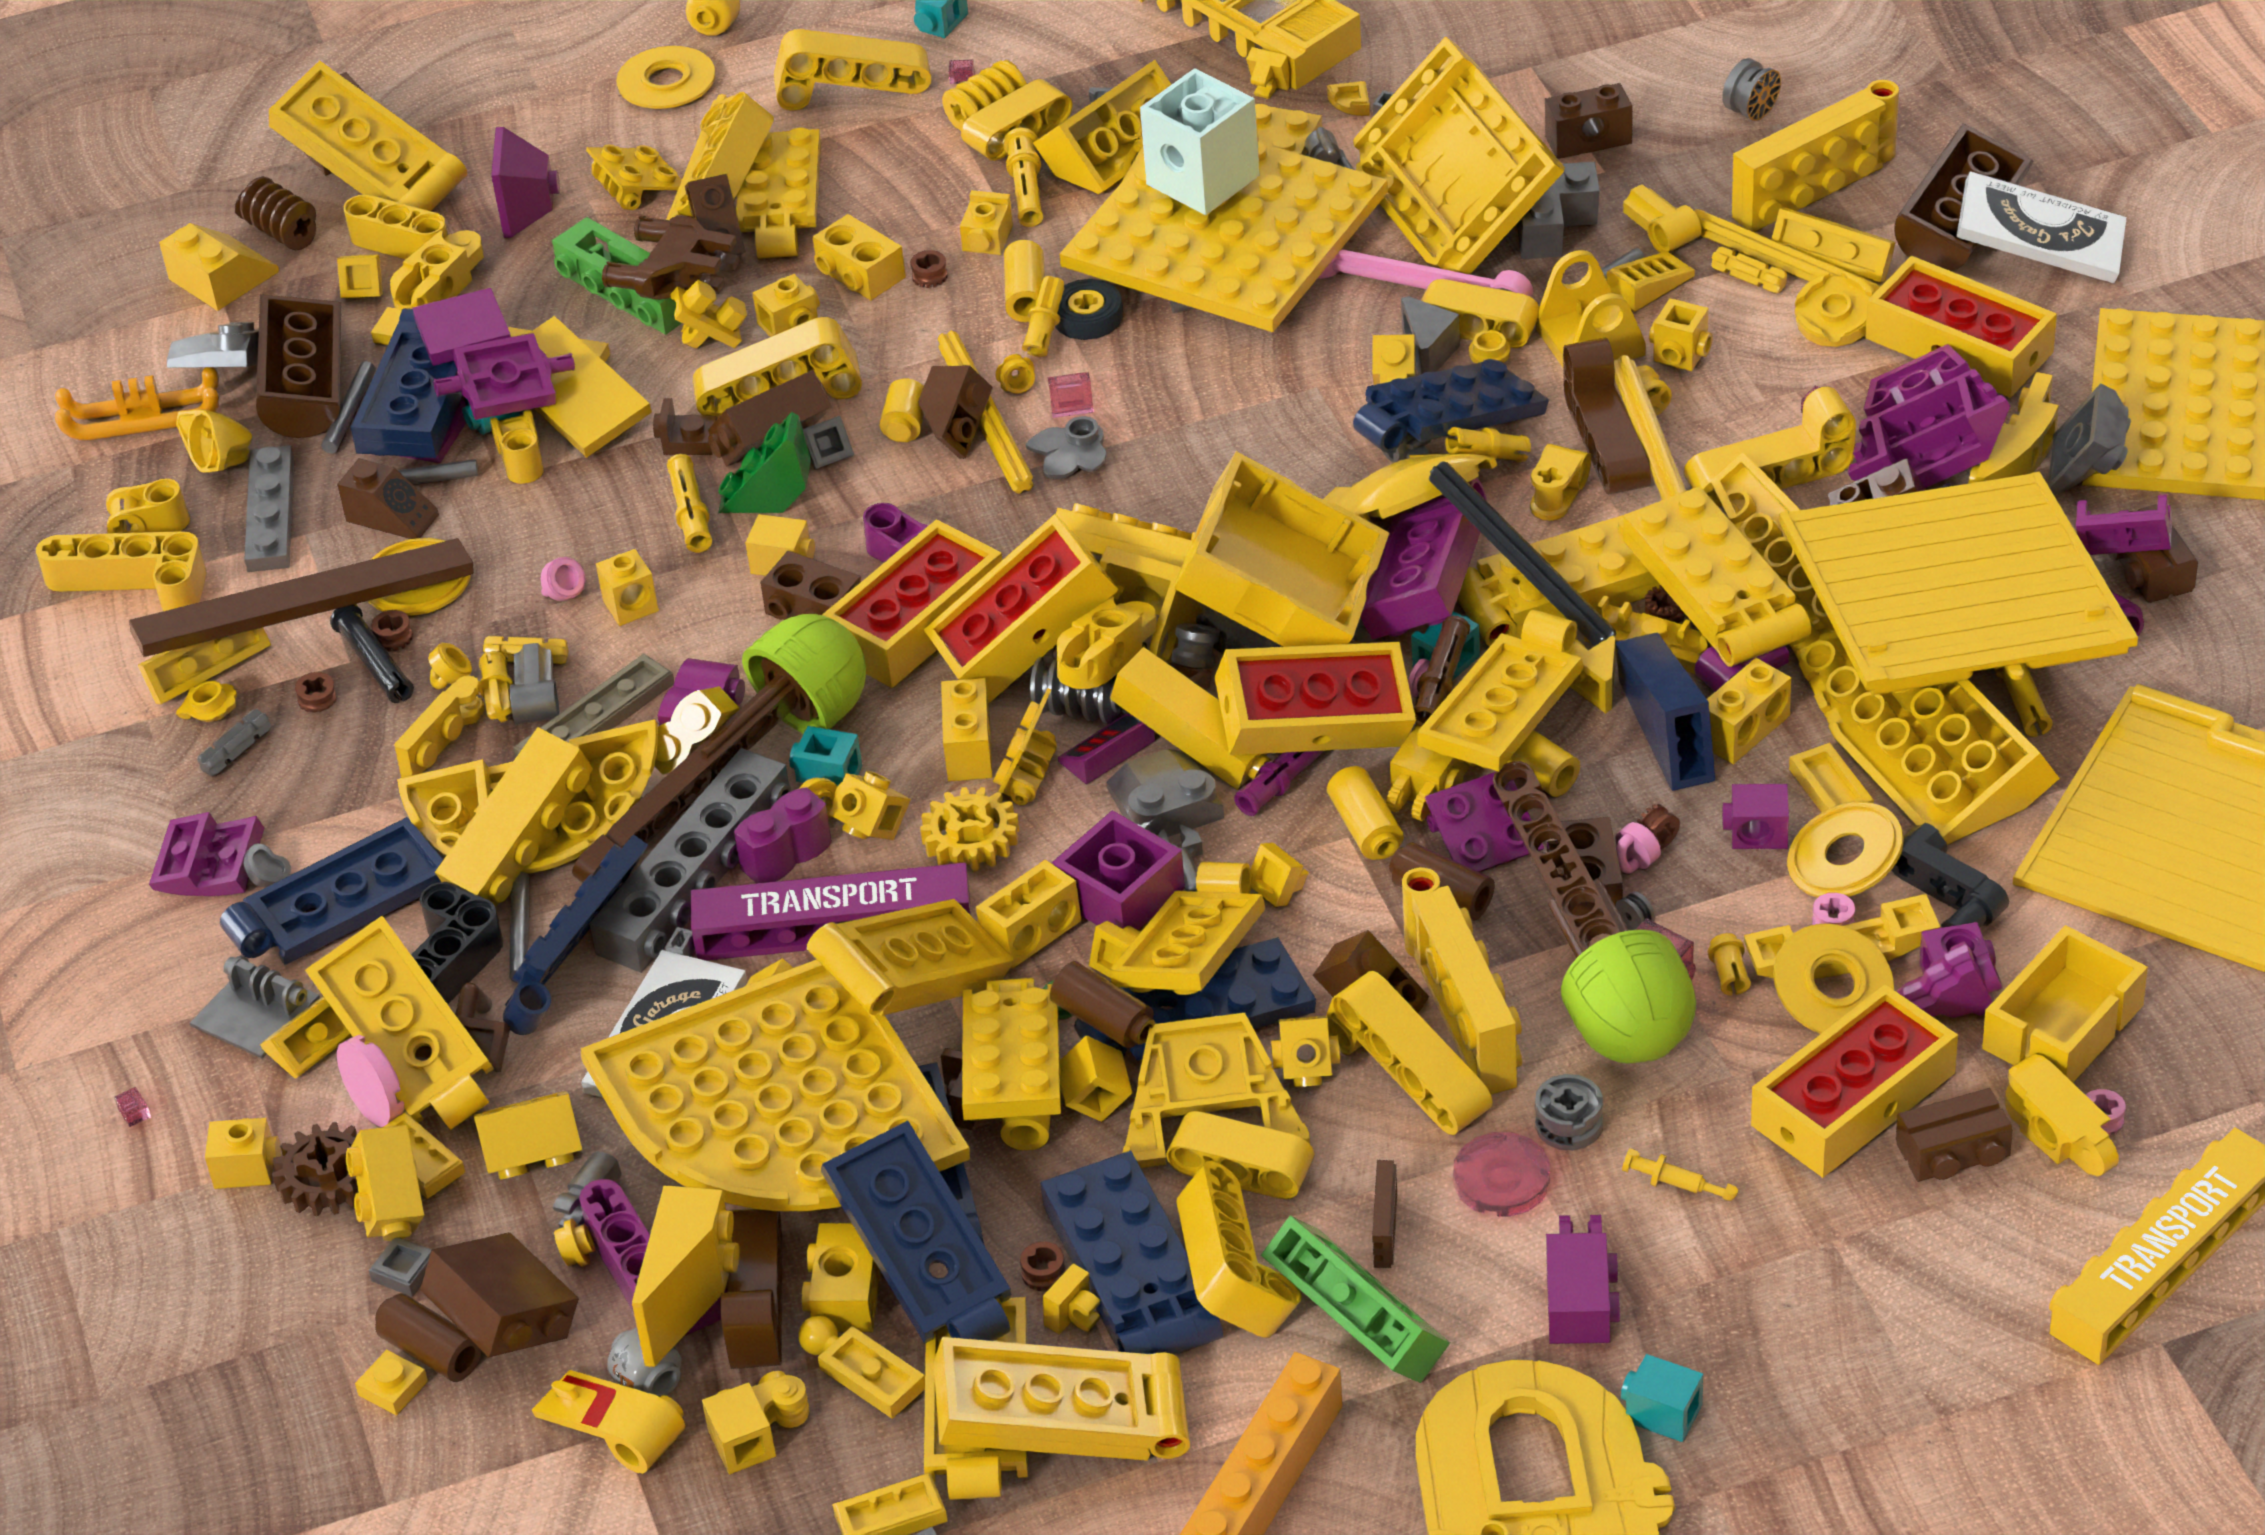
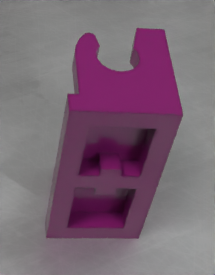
M2159 494L2157 510L2129 512V510H2121L2119 513L2091 515V511H2087L2088 501H2078L2076 531L2089 555L2171 549L2172 510L2171 505H2168V494Z

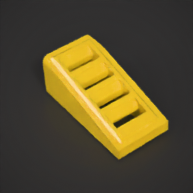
M1665 251L1618 265L1608 270L1607 283L1611 292L1624 297L1631 310L1636 312L1694 277L1695 270Z

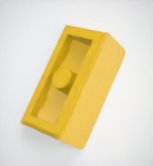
M322 996L259 1045L266 1054L292 1077L298 1078L352 1035L324 996Z

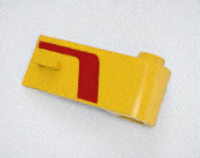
M569 1370L560 1380L554 1381L551 1384L552 1389L532 1409L536 1418L604 1438L609 1449L621 1464L629 1470L641 1474L645 1473L685 1429V1423L682 1418L684 1415L683 1410L672 1398L665 1395L659 1397L573 1370Z

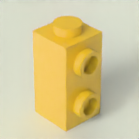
M407 1125L360 1130L353 1144L346 1151L347 1170L350 1177L356 1176L359 1193L355 1194L354 1199L358 1222H364L367 1238L383 1236V1240L392 1241L394 1238H407L415 1232L424 1217Z

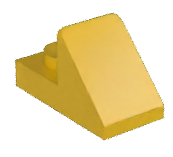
M1610 636L1607 640L1602 641L1590 650H1587L1579 640L1575 639L1569 654L1582 657L1583 671L1570 687L1606 714L1612 710L1615 636Z

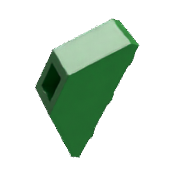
M791 412L781 424L774 423L758 449L751 448L745 455L741 467L735 473L729 472L724 477L718 493L722 495L718 513H783L806 489L811 459L799 415Z

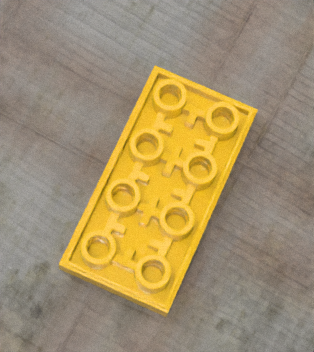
M555 316L530 332L534 333L539 348L548 358L572 353L575 370L551 374V382L556 393V404L534 409L586 458L652 413L650 403Z

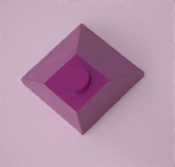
M496 127L491 177L503 237L511 238L553 210L554 194H560V180L558 170L551 171L548 154L505 127Z

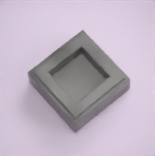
M394 1238L369 1269L371 1281L413 1297L422 1285L431 1249L402 1238Z

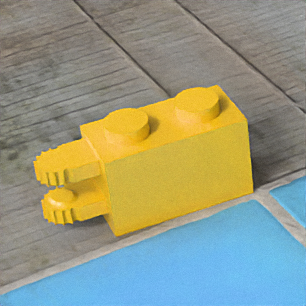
M1416 724L1390 761L1391 789L1387 796L1386 804L1390 811L1397 813L1407 800L1413 801L1412 817L1423 821L1431 812L1425 796L1462 784L1463 777L1469 767H1474L1476 764L1441 755L1417 746V731L1421 726Z

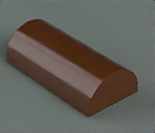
M1962 123L1898 214L1894 225V232L1899 247L1908 258L1914 256L1949 271L1960 268L1966 263L1978 243L1957 237L1965 182L1969 172L2019 185L2034 161Z
M260 294L256 391L257 414L262 423L277 434L292 438H306L318 435L330 428V425L336 421L340 409L341 302Z

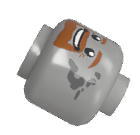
M636 1327L622 1332L615 1338L608 1356L607 1369L612 1378L620 1385L659 1397L662 1395L667 1396L674 1390L680 1380L682 1357L678 1350L673 1347L655 1367L645 1366Z

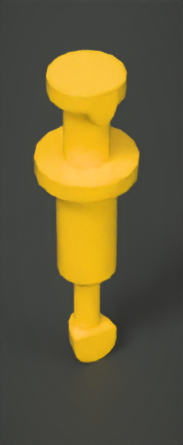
M1629 1148L1624 1159L1622 1171L1628 1173L1631 1168L1651 1175L1650 1185L1655 1187L1661 1181L1696 1194L1704 1190L1721 1196L1727 1201L1733 1200L1738 1194V1189L1734 1185L1727 1184L1725 1189L1706 1182V1179L1701 1174L1666 1163L1667 1156L1660 1154L1657 1162L1641 1157L1636 1149Z

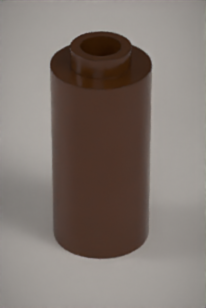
M1414 842L1407 844L1404 848H1398L1393 854L1389 870L1392 873V882L1395 885L1402 887V878L1409 870L1419 867L1428 868L1438 874L1440 887L1449 886L1459 908L1465 907L1469 912L1471 920L1479 919L1487 910L1495 889L1493 878Z
M1072 961L1065 965L1053 981L1050 990V1000L1125 1048L1129 1049L1137 1044L1141 1045L1146 1042L1149 1027L1153 1028L1155 1025L1153 1020L1154 1011L1149 1005L1077 961Z
M404 1293L386 1299L376 1312L375 1330L379 1337L452 1382H459L465 1379L475 1369L480 1360L482 1350L454 1323Z

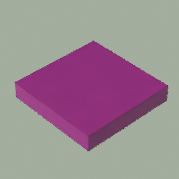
M491 288L412 307L415 322L433 366L454 361L453 348L511 337Z

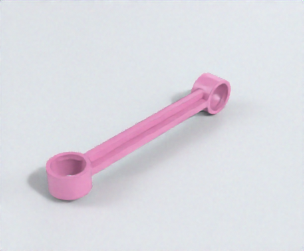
M1343 249L1338 252L1317 278H1329L1338 272L1423 289H1427L1428 285L1434 280L1446 279L1501 290L1500 288H1505L1530 297L1533 295L1531 282L1523 274L1513 270L1502 271L1495 279Z

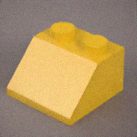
M192 223L176 230L175 233L159 242L169 280L217 311L279 272L276 264L229 234Z
M566 1090L473 1114L488 1174L498 1172L499 1180L528 1173L526 1164L545 1160L546 1168L575 1161L573 1152L582 1150L570 1097Z

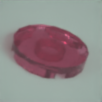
M1513 1132L1488 1133L1475 1137L1464 1145L1454 1159V1188L1460 1200L1474 1211L1485 1214V1210L1497 1212V1217L1515 1216L1528 1212L1543 1201L1547 1194V1187L1550 1184V1161L1544 1149L1531 1138Z

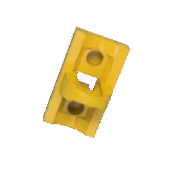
M697 280L687 291L677 286L670 294L671 299L676 302L675 320L683 323L681 332L682 342L685 345L694 349L698 348L710 336L735 349L742 341L739 327L747 317L746 306L743 301L731 296L719 307L713 304L717 299L715 290L701 280Z

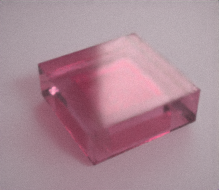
M1089 372L1047 377L1052 418L1093 413Z

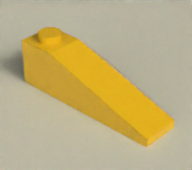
M1153 60L1036 140L1033 144L1055 176L1100 194L1125 177L1132 165V161L1143 146L1140 107L1172 84L1156 60Z

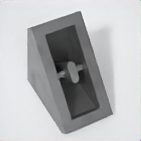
M1410 296L1402 297V330L1404 335L1414 334L1416 367L1418 373L1423 375L1425 372H1437L1460 347L1459 314Z

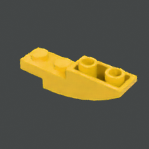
M2036 372L2030 388L2023 387L2018 403L2019 415L2012 414L2009 424L2003 423L1989 459L1981 462L1980 465L1972 467L1968 484L2031 474L2041 465L2053 445V434L2057 431L2059 405L2050 403L2053 375Z

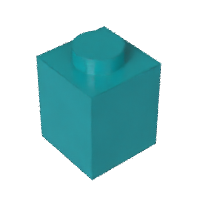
M1646 1354L1637 1372L1630 1370L1623 1382L1621 1399L1626 1401V1414L1631 1416L1634 1426L1684 1442L1703 1405V1373Z

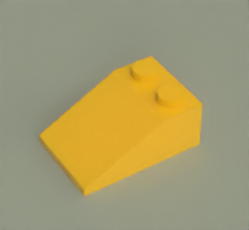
M663 1186L632 1300L645 1366L655 1367L718 1300L721 1293H724L729 1272L736 1273L739 1244L732 1243L734 1217L732 1211L726 1210L723 1190Z

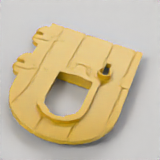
M1507 1360L1477 1367L1475 1370L1457 1376L1436 1393L1423 1412L1416 1431V1468L1428 1535H1659L1658 1529L1665 1527L1671 1521L1672 1512L1676 1509L1672 1495H1656L1666 1494L1671 1491L1670 1479L1660 1466L1655 1463L1644 1462L1640 1440L1632 1418L1626 1414V1409L1617 1397L1610 1391L1608 1392L1595 1379L1566 1366L1540 1360ZM1516 1413L1538 1414L1555 1424L1565 1441L1574 1496L1555 1497V1500L1540 1503H1523V1500L1501 1502L1489 1436V1428L1500 1417H1507Z

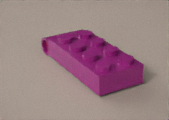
M1477 478L1469 481L1468 483L1487 501L1481 482ZM1443 494L1394 514L1379 565L1367 584L1366 602L1360 616L1372 639L1386 635L1396 637L1405 633L1410 628L1424 624L1437 625L1445 621L1446 617L1452 615L1481 532Z

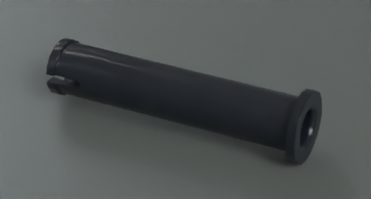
M354 604L334 610L330 617L332 629L335 632L342 633L385 691L388 699L392 703H399V698L394 691L397 692L403 702L409 699L414 691L413 683L407 679L363 620V613L360 607Z

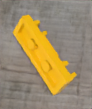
M1786 207L1779 208L1771 238L1774 241L1852 274L1880 283L1886 281L1896 244L1894 241Z
M1605 595L1595 608L1616 630L1615 642L1658 632L1686 672L1695 674L1694 669L1698 658L1704 651L1712 647L1700 631L1691 629L1690 620L1685 619L1683 624H1679L1649 614L1636 613L1632 611L1631 604L1626 601L1621 608L1609 605V596ZM1584 636V641L1591 643V642Z
M262 627L159 653L138 664V667L155 703L163 704L189 690L192 686H197L269 647L271 643Z

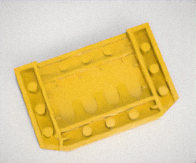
M1446 36L1353 139L1354 147L1360 153V162L1356 164V171L1387 179L1388 193L1379 204L1423 259L1434 268L1471 274L1565 171L1562 163L1475 61Z

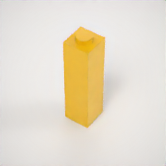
M1145 647L1117 673L1110 700L1236 790H1239L1249 778L1254 779L1259 774L1260 768L1264 763L1270 762L1271 759L1266 756L1267 753L1230 755L1219 700Z

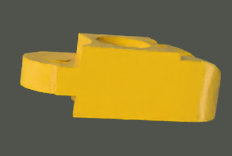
M440 230L403 261V266L393 274L390 280L394 308H412L456 297L472 281L470 271L484 258L480 235L475 231L462 230L453 234L450 233L444 238L443 231Z
M1111 597L1073 621L1072 627L1062 632L1057 639V678L1068 687L1076 689H1091L1107 683L1142 649V642L1156 632L1155 608L1141 601H1131L1116 605L1114 597Z
M2033 1054L2008 1070L2009 1085L2005 1091V1106L2011 1119L2020 1126V1132L2058 1165L2070 1158L2087 1174L2097 1177L2117 1166L2119 1162L2117 1149L2109 1138V1134L2101 1128L2102 1125L2111 1119L2051 1061L2042 1055Z

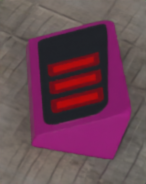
M1125 714L1058 756V762L1087 785L1154 742V730L1133 715Z

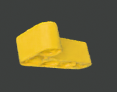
M794 29L786 33L781 41L774 69V83L778 104L783 109L794 111L803 109L809 104L815 82L918 94L924 92L931 84V72L927 52L918 44Z
M739 92L713 105L705 114L700 124V129L708 134L710 138L687 183L727 174L734 201L772 126L774 116L745 92ZM684 187L675 209L682 215L691 216Z
M829 317L815 318L698 368L693 374L692 379L697 410L701 415H716V418H719L726 409L811 370H814L826 392L831 397L836 399L852 398L859 393L862 387L857 354L836 320Z
M1821 387L1814 390L1805 399L1802 425L1696 454L1686 463L1683 471L1684 476L1691 488L1700 486L1718 507L1723 505L1712 485L1711 479L1742 452L1780 490L1833 476L1846 470L1853 462L1856 420L1834 388Z
M190 532L54 535L43 539L36 547V555L45 585L53 591L156 589L163 611L199 603L206 579V567L198 538Z
M1375 971L1367 972L1332 998L1326 1014L1329 1036L1338 1035L1339 1051L1345 1055H1350L1363 1046L1444 1132L1449 1135L1457 1134L1492 1107L1491 1094L1482 1080L1379 973Z
M1206 1161L1176 1200L1195 1294L1201 1305L1216 1317L1257 1336L1270 1338L1301 1302L1302 1295L1300 1290L1283 1274L1258 1263L1238 1179L1220 1163Z

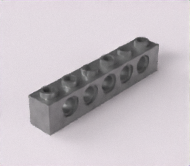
M740 748L589 923L596 955L640 973L643 972L654 958L658 957L676 928L684 927L691 917V890L715 888L727 871L738 864L739 857L734 834L737 826L749 816L771 809L779 798L791 792L786 764Z

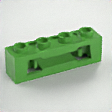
M588 217L552 240L555 254L554 264L557 271L563 277L570 278L585 287L590 293L599 295L612 303L617 309L626 311L638 318L646 326H651L665 335L682 324L675 320L676 302L671 298L660 300L642 298L635 290L605 287L603 285L602 271L604 265H607V261L638 266L651 253ZM595 237L607 243L609 252L603 249L604 246L601 243L596 244Z
M1290 1215L1261 1254L1264 1259L1396 1373L1421 1383L1450 1345V1342L1316 1227Z

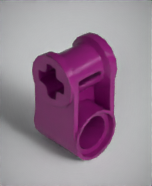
M890 503L874 504L868 507L863 514L867 553L884 563L928 527V525L918 522Z

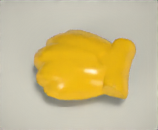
M206 681L196 687L192 686L184 702L176 711V715L182 719L188 720L193 717L207 723L221 720L236 707L235 699L237 692L233 685L220 684L217 681Z

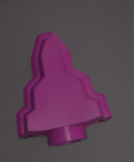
M1963 941L1951 947L1950 951L1944 954L1943 958L1931 963L1923 976L1905 983L1896 992L1932 1017L1942 1014L1956 1018L1970 1013L1979 1016L1985 1015V1010L1994 1001L1992 992L2002 989L2003 986L1989 952L1975 956L1971 948Z

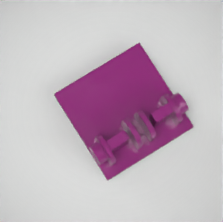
M1496 772L1425 796L1431 811V815L1427 816V824L1432 833L1440 832L1453 861L1477 872L1529 855L1494 787L1493 778ZM1511 780L1505 786V789L1508 791L1518 790L1514 780ZM1528 811L1523 814L1521 820L1532 821ZM1541 843V845L1538 847V851H1541V850L1544 849V846H1543L1542 843Z

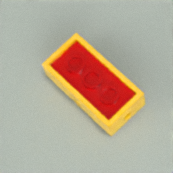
M1910 256L1867 300L1865 339L1914 359L1948 344L1968 363L1971 370L1975 369L1980 374L1985 383L1989 382L1997 393L2011 398L2053 354L2057 313Z
M1054 514L930 623L924 631L959 680L986 678L988 703H990L1034 665L1039 657H1043L1057 644V639L1061 633L1072 627L1073 621L1108 600L1119 589L1085 544Z
M936 519L823 613L822 616L834 619L853 634L864 655L866 674L893 688L937 650L924 629L1002 561V553Z
M1400 642L1226 649L1214 676L1230 755L1401 747L1416 722Z
M1884 984L1752 1087L1751 1126L1824 1178L1895 1122L1898 1113L1909 1111L1955 1074L1958 1034Z

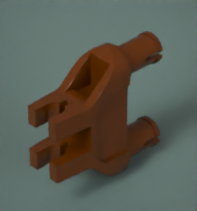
M676 215L670 220L639 216L634 227L635 239L640 242H656L657 245L648 258H645L638 266L607 261V265H604L602 271V282L605 287L632 289L642 298L658 300L671 298L670 294L677 286L687 291L697 280L709 284L715 290V293L719 294L725 285L724 277L709 276L708 274L716 275L718 270L735 271L740 263L739 255L726 254L722 251H732L737 243L736 236L705 230L692 216Z

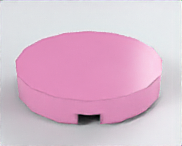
M357 1035L339 1044L337 1049L338 1068L343 1083L360 1112L371 1123L383 1127L403 1114L404 1102L397 1103L395 1093L401 1091L400 1082L390 1061L382 1050L372 1042L365 1045V1037Z

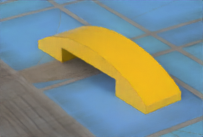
M1926 894L1881 904V917L1842 925L1867 937L1878 947L1887 961L1920 947L1921 931L1941 928ZM1790 925L1744 935V943L1757 975L1774 978L1773 971L1777 953L1783 943L1793 934ZM1825 962L1815 969L1814 979L1848 974L1850 972L1841 964Z

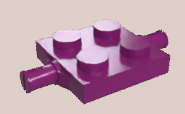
M534 333L453 348L454 362L458 370L457 376L434 379L433 382L437 397L461 392L468 400L474 419L477 420L556 404V393L551 382V374L570 370L574 371L575 363L572 353L548 358L539 348Z

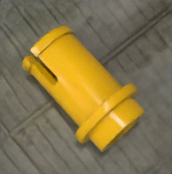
M1723 933L1715 936L1710 941V946L1707 950L1708 958L1712 963H1715L1721 991L1728 996H1732L1730 983L1733 982L1736 995H1740L1751 986L1742 957L1745 952L1744 943L1732 933Z

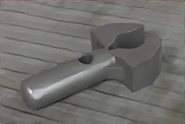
M1179 825L1180 839L1182 841V848L1179 849L1182 850L1186 891L1197 892V869L1193 857L1203 855L1202 841L1198 832L1189 827ZM1162 829L1158 837L1169 842L1165 830Z

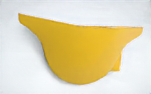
M178 411L176 426L193 464L200 472L223 471L239 465L248 459V446L251 444L252 434L246 427L228 416L213 411Z

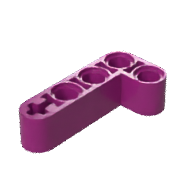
M609 1179L595 1180L587 1184L580 1192L579 1200L584 1222L592 1235L595 1249L633 1311L632 1300L650 1234L624 1191L616 1182ZM727 1280V1284H726L724 1293H727L728 1280ZM721 1296L684 1336L721 1320Z

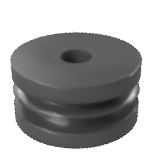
M1633 891L1616 903V908L1629 930H1643L1655 921L1652 905L1639 892Z

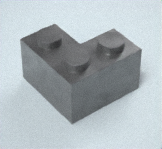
M1595 162L1562 164L1565 167L1563 174L1516 224L1521 259L1562 257L1564 226L1597 224L1600 190Z

